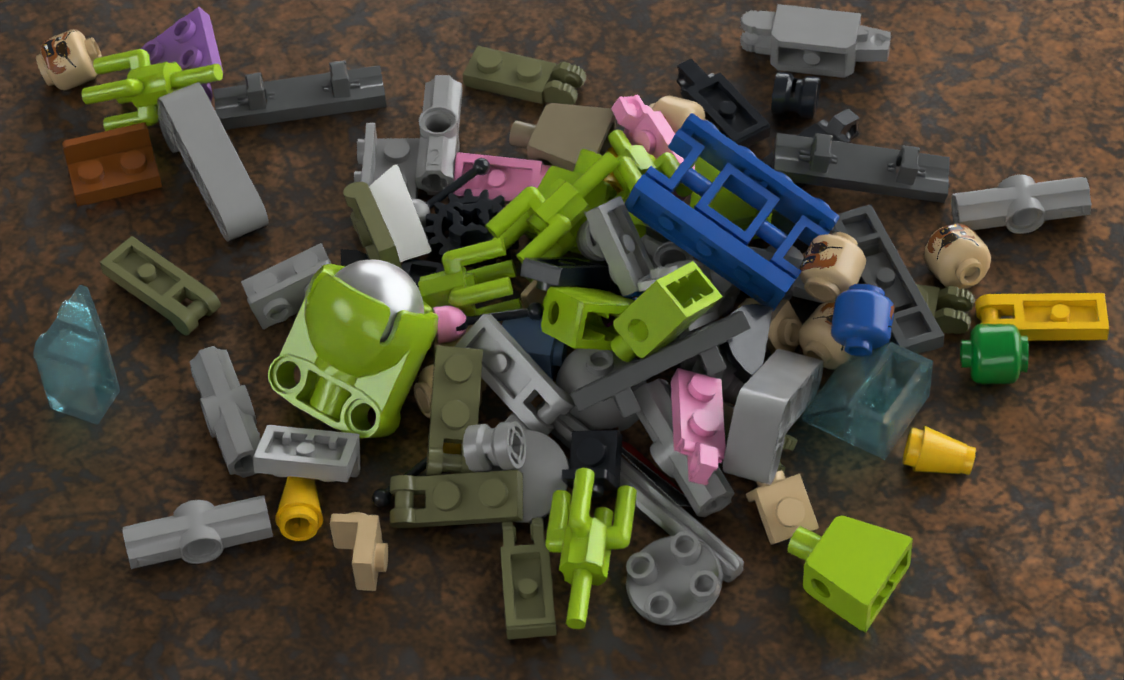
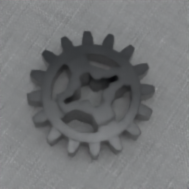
M466 189L463 198L458 199L455 194H448L449 203L447 205L436 202L434 204L435 214H426L425 217L426 227L424 232L431 248L429 256L431 258L439 257V262L442 263V256L447 251L492 240L494 236L485 225L505 207L502 195L491 200L489 199L488 190H483L478 197L473 196L470 189ZM445 230L449 231V237L447 239L444 236ZM519 239L506 250L505 256L464 267H471L473 270L480 268V266L496 264L498 258L502 261L511 260L510 250L519 248Z

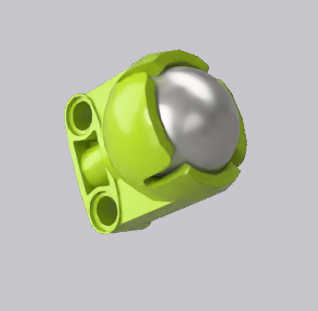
M362 260L347 266L323 265L312 277L304 301L280 355L269 366L268 381L275 392L294 406L337 430L345 433L359 434L360 439L389 436L399 426L402 406L425 355L436 336L438 314L433 313L432 308L423 301L414 280L404 270L394 264L381 260ZM296 366L299 367L301 373L298 384H296L293 374ZM371 407L376 413V421L373 427L368 422L367 416Z

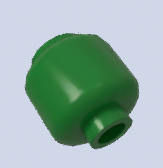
M978 324L972 329L970 340H961L960 365L961 368H970V375L975 383L1013 384L1018 380L1020 373H1027L1028 337L1021 336L1018 328L1013 324Z

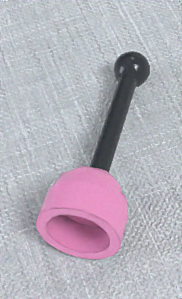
M533 302L528 308L488 314H492L497 321L525 317L537 321L543 317L544 306L541 303ZM454 306L433 307V313L438 314L439 317L436 333L438 344L460 339L466 333L467 327L474 325L483 314L466 316L462 310Z

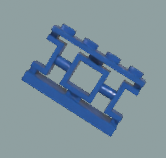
M691 113L686 118L682 127L675 133L668 146L670 150L684 159L670 179L650 166L634 185L625 202V206L628 212L761 305L773 308L774 312L802 272L784 259L787 252L797 239L810 246L811 241L817 236L829 234L840 216L831 210L826 202L811 196L795 185L786 174L775 171L759 160L750 149L736 144L719 132L714 124L707 120H702ZM699 157L720 171L713 182L692 169ZM680 183L701 196L694 209L673 195V192ZM722 187H725L759 211L746 231L709 207ZM774 209L796 224L788 235L766 220ZM755 235L777 249L770 261L747 246Z

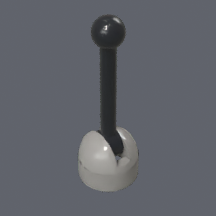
M484 158L476 159L472 169L426 202L411 198L423 230L426 227V214H431L434 204L443 201L448 197V194L454 193L475 176L487 174L490 170L488 160Z

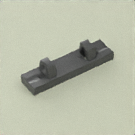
M343 60L330 62L329 73L263 82L261 72L246 74V85L213 89L216 113L224 129L230 130L387 107L381 67L378 65L347 70L346 61Z
M782 133L776 134L772 169L786 174L793 182L945 203L948 196L950 157L919 153V147L905 145L902 146L901 150L832 141V135L815 133L814 138ZM896 166H897V167H900L899 172H898V175H897V178H896Z
M872 205L839 213L840 218L831 230V233L843 232L852 236L857 241V246L863 251L866 258L865 269L858 283L870 284L883 289L885 296L889 297L894 304L895 309L890 342L899 359L902 360L921 352L943 347L944 334Z
M737 311L661 348L644 359L640 358L569 394L579 412L600 401L613 397L622 416L627 418L641 411L631 386H636L687 359H692L695 355H698L707 375L710 377L727 369L717 346L751 329L744 312Z

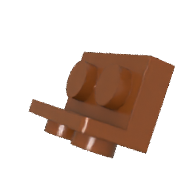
M138 123L62 142L77 207L162 187L146 123Z

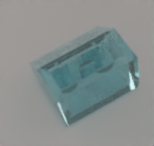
M79 285L71 298L62 303L57 318L48 331L39 336L33 353L50 408L98 425L119 394L120 387L106 335L89 289L86 286Z
M893 342L873 349L870 356L860 357L852 355L847 362L836 368L803 414L802 421L885 460L930 395L933 361Z

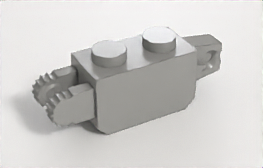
M777 4L776 12L750 10L742 14L741 28L745 32H742L740 43L746 52L770 55V64L779 71L845 78L854 73L855 63L858 61L887 62L891 32L860 25L861 13Z

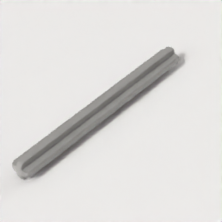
M544 400L541 404H538L536 409L539 411L546 401ZM568 413L567 415L560 414L553 422L554 429L551 431V434L571 450L572 431L591 430L572 414ZM621 456L620 486L628 485L637 490L635 505L669 535L674 536L682 531L691 532L697 536L698 540L708 545L719 559L723 581L730 583L742 573L744 561L740 556L681 506L671 500L661 489Z

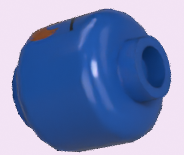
M870 284L851 285L847 291L842 292L835 299L831 336L837 343L845 346L844 351L846 353L860 357L870 356L872 350L881 349L890 342L895 309L893 302L889 297L885 296V291L877 286Z

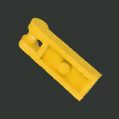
M1105 293L986 294L980 296L975 302L976 316L981 320L980 324H1013L1018 328L1021 336L1028 337V341L1108 339L1109 321ZM1002 316H1012L1013 319L999 318H1001Z

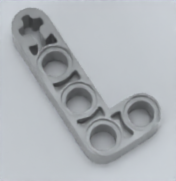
M197 82L157 99L158 119L163 137L172 153L180 151L225 240L229 242L269 224L268 216L261 198L202 85Z
M777 349L744 384L738 394L732 415L723 460L724 473L768 485L772 484L778 470L786 432L810 405L817 394L823 373V360Z

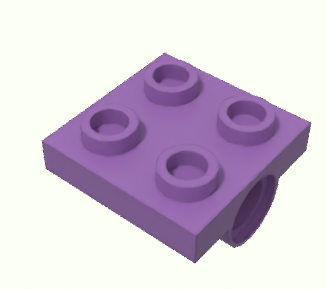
M197 7L185 17L180 18L174 25L141 48L148 52L151 65L162 62H177L183 71L217 63L222 68L210 16L200 7ZM210 83L201 84L211 102L213 95Z

